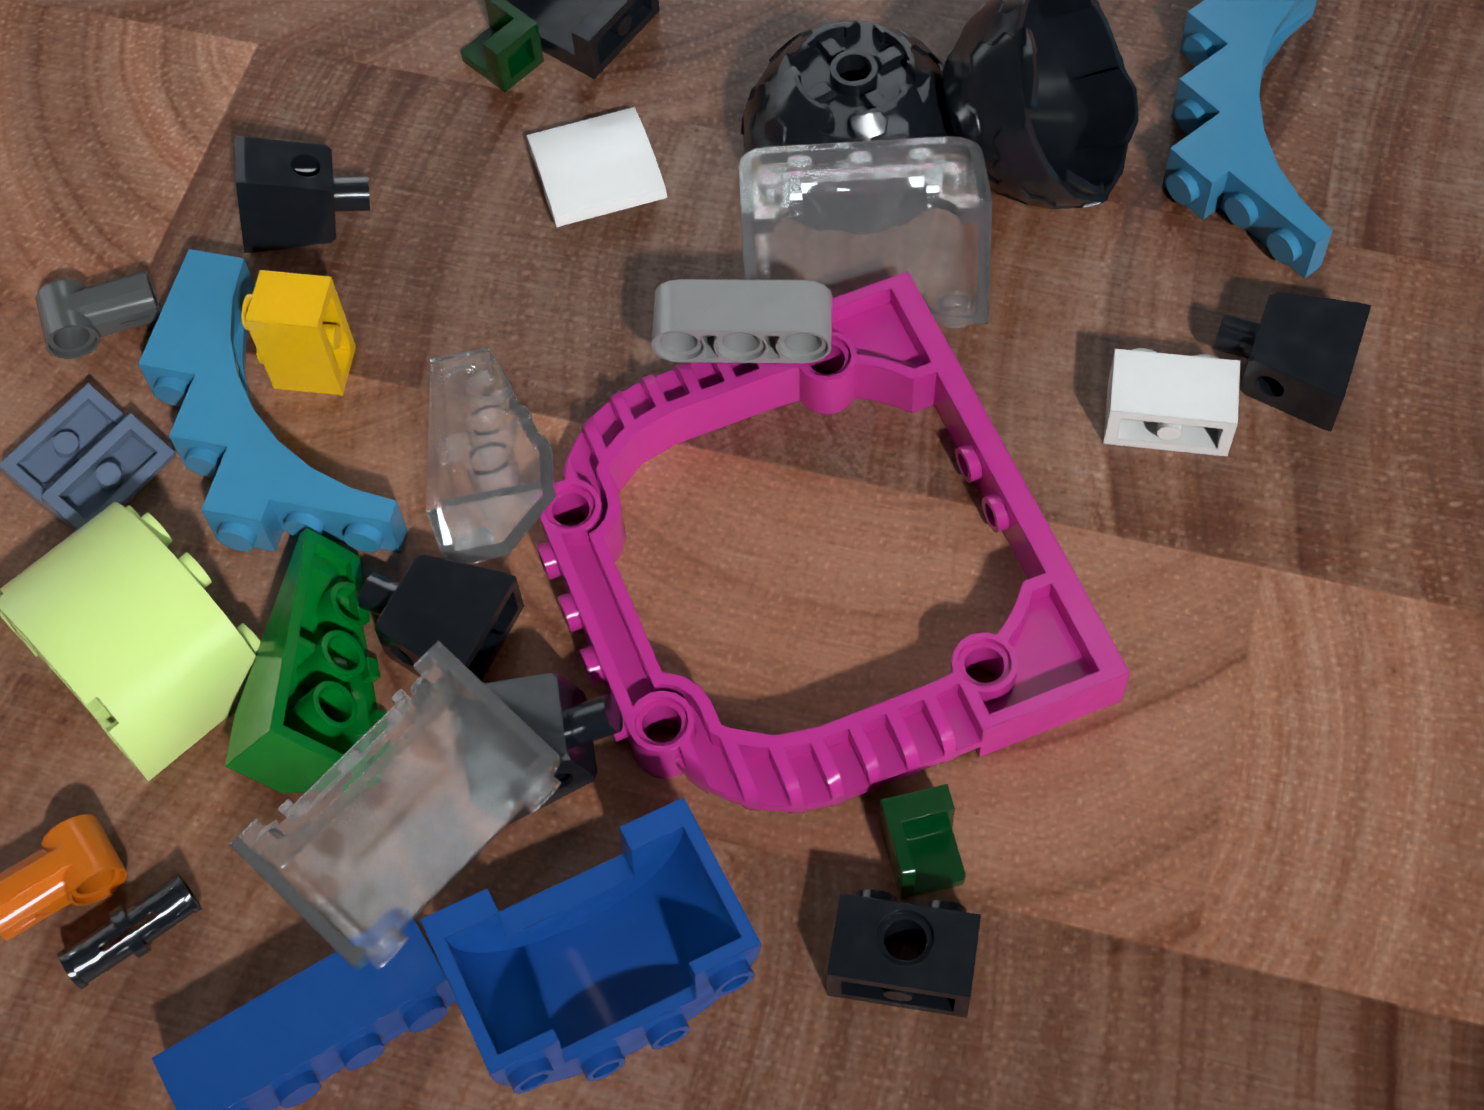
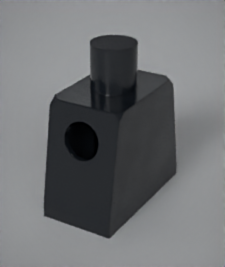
M235 137L236 190L244 253L331 243L336 239L335 212L370 211L368 176L333 177L332 149L327 145L254 137Z
M1274 292L1269 295L1260 324L1224 314L1213 349L1249 359L1240 386V390L1244 395L1331 432L1345 397L1371 305Z
M425 554L414 558L400 583L380 574L372 573L365 580L358 598V605L361 609L379 616L374 630L384 653L461 704L460 689L478 685L482 682L524 608L516 576Z
M544 673L472 685L460 689L472 805L507 825L593 782L598 773L593 741L620 733L623 728L622 715L613 696L605 694L587 700L582 690L557 673Z

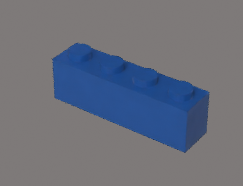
M407 910L152 1057V1060L176 1110H274L279 1106L291 1108L313 1097L321 1088L320 1082L343 1068L355 1070L377 1059L385 1049L384 1044L409 1030L412 1033H416L432 1027L447 1014V1007L457 1001L441 966L410 911Z

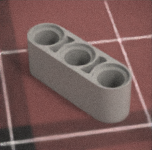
M670 280L660 284L655 290L651 348L662 359L683 363L817 362L828 356L832 348L833 296L825 285L809 280Z

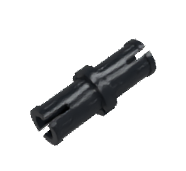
M178 873L172 877L171 881L151 892L126 909L121 904L110 911L109 916L111 919L68 949L58 952V959L70 979L82 990L88 986L89 982L132 954L140 958L151 951L150 942L191 914L202 910V907L191 888ZM151 913H157V917L110 949H104V945Z

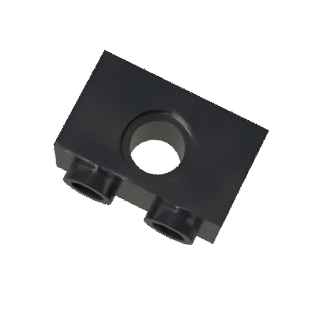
M875 889L859 890L856 892V895L840 893L827 972V996L967 1018L981 915L967 913V909L963 905L947 900H931L926 902L925 906L897 902V898L894 895ZM905 937L915 940L922 947L923 953L913 960L904 961L894 958L887 951L886 946L894 939Z

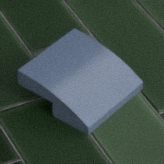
M87 383L0 463V471L31 499L75 532L113 502L124 506L176 457V452L134 415L130 413L125 416Z

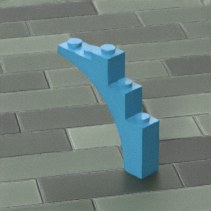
M1204 0L1187 12L1180 51L1196 67L1179 78L1171 117L1177 121L1182 130L1189 135L1170 148L1162 185L1176 202L1186 205L1203 220L1217 209H1222L1234 225L1247 230L1269 249L1277 261L1288 265L1305 279L1321 267L1333 230L1300 198L1278 166L1264 131L1259 94L1261 78L1265 68L1285 40L1313 16L1317 0Z
M188 249L138 366L155 398L173 406H181L169 437L185 467L198 475L214 477L201 511L217 541L237 551L246 552L251 551L253 548L276 552L283 531H287L290 535L299 538L300 533L309 528L327 539L345 542L350 547L362 552L374 553L382 549L401 553L408 530L397 501L353 489L311 468L276 439L253 409L245 370L247 330L242 325L241 312L244 298L247 294H253L255 284L245 259Z

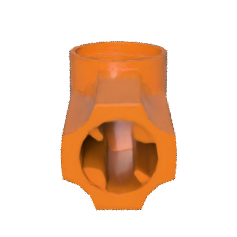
M82 814L60 822L43 837L41 850L0 873V936L4 940L9 941L70 904L85 906L101 901L116 892L125 883L128 876L126 869L98 817L92 814Z

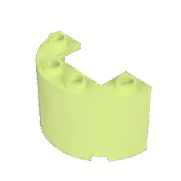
M113 502L0 588V617L36 657L39 655L91 713L110 740L149 782L237 709L261 641L244 623L235 628L204 588L212 583L207 573L189 553H184L178 559L167 548L173 543L172 539L150 513L147 512L141 517L130 505L125 508L121 504Z

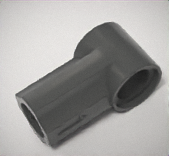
M147 270L87 287L75 280L54 281L43 286L35 297L46 349L51 355L64 359L79 358L90 354L98 347L100 337L155 322L162 311L153 282Z

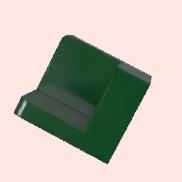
M484 0L490 28L461 50L462 60L503 92H507L544 62L538 24L506 0Z
M948 784L881 799L879 825L900 899L960 886L965 882L966 873L952 830L955 807Z

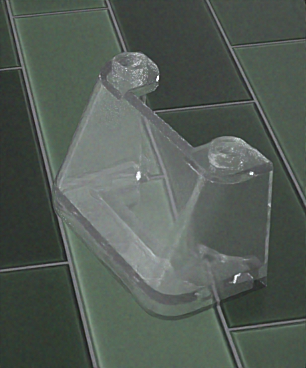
M933 137L757 148L741 157L739 162V183L745 280L816 281L825 285L831 291L833 298L908 271L935 321L949 328H961L972 324H988L992 195L983 152L977 143L962 137Z
M439 641L413 665L414 669L421 675L409 689V692L413 695L410 697L400 689L391 697L394 706L294 804L287 799L278 808L286 818L280 823L278 820H274L264 827L255 819L229 844L356 970H360L368 963H371L377 970L386 965L408 941L409 938L402 931L524 807L531 813L535 812L553 795L561 783L554 776L561 763L560 756Z

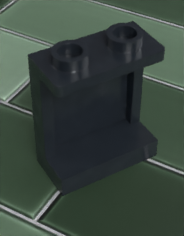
M506 0L537 22L542 52L594 80L660 11L659 0Z

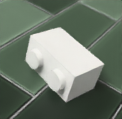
M1147 348L1133 350L1115 349L1108 380L1103 444L1228 456L1238 425L1240 361L1220 359L1209 354L1187 356L1157 353Z

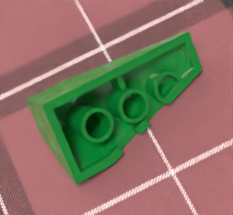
M306 528L299 535L234 717L225 767L281 793L375 791L383 785L390 727L387 711H380L377 708L373 683L381 677L378 659L368 656L364 626L371 620L370 613L361 609L358 605L359 593L364 584L360 556L309 528Z

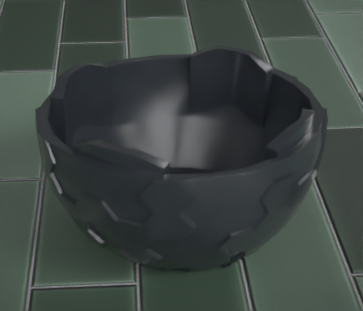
M1098 0L986 1L964 26L952 52L947 56L940 80L943 114L945 117L950 118L952 130L949 132V136L956 152L985 185L1017 202L1047 209L1086 208L1102 204L1108 200L1109 194L1123 173L1128 143L1138 124L1139 117L1137 88L1125 70L1123 57L1120 55L1109 22L1100 7V3Z
M856 20L828 24L821 22L794 36L778 49L769 59L770 63L756 86L751 88L741 126L748 172L765 195L769 206L783 217L814 230L843 231L853 235L887 231L894 226L900 228L929 212L933 204L952 183L961 161L949 136V132L952 130L950 118L945 117L943 114L940 80L944 65L922 41L901 28L894 29L882 24Z

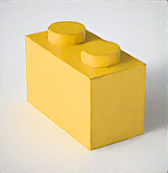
M260 270L253 294H247L244 298L241 318L244 329L249 330L256 346L258 362L264 365L273 388L343 396L356 344L332 277Z

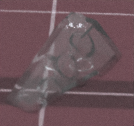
M489 348L431 358L426 512L443 559L467 564L480 563L489 559L508 556L556 497L555 462L552 447L544 435L541 436L535 427L532 415L525 405H521L514 394L511 382Z

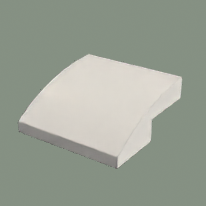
M635 107L527 135L531 156L542 181L546 202L556 227L667 198L666 188L655 155Z

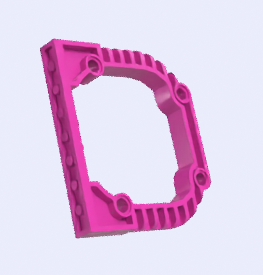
M908 271L833 298L832 348L830 354L822 360L812 363H680L674 365V370L654 376L652 373L640 378V383L633 385L623 392L618 390L609 397V402L597 411L593 417L590 415L584 422L582 431L577 437L570 454L566 456L563 480L548 487L541 496L538 508L546 541L536 545L537 552L548 580L560 577L566 594L558 596L557 599L570 633L582 629L588 647L580 649L579 653L591 685L596 686L604 683L608 694L613 696L619 706L623 728L620 733L612 735L615 742L627 738L635 760L641 769L654 777L671 778L684 773L687 780L705 793L709 794L711 792L730 802L742 805L745 809L760 812L761 810L780 811L794 814L805 813L808 810L828 806L833 807L863 793H870L881 789L882 786L901 778L916 775L919 771L936 764L951 761L957 756L974 749L978 756L982 757L1120 702L1123 699L1130 675L1129 669ZM822 371H832V372H835V373L822 374V373H819V372H822ZM855 398L874 400L910 413L934 405L957 447L955 449V456L964 479L968 483L975 481L983 495L982 507L989 526L995 533L1003 532L1028 580L1022 582L1017 601L1007 621L998 634L981 632L970 634L961 640L953 651L949 675L820 727L774 736L721 725L711 700L698 684L682 675L664 673L658 664L615 564L623 552L627 537L619 492L641 464L670 447L793 402L801 401L806 408L820 414L838 413L849 407ZM570 519H585L583 522L577 525H562L564 522ZM985 670L994 674L997 679L993 682L982 683L975 681L968 674L972 671ZM660 728H673L679 732L675 738L667 742H656L649 739L652 732Z

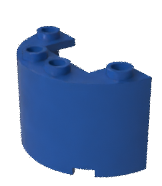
M684 797L620 826L623 854L498 912L489 890L486 888L420 919L491 1078L498 1084L510 1086L515 1094H522L534 1090L543 1084L564 1080L583 1073L587 1081L605 1078L625 1064L624 1056L649 1044L654 1050L662 1049L685 1037L690 1031L687 1023L689 1020L704 1011L723 995L740 989L753 979L755 974L751 966L759 954L761 942Z

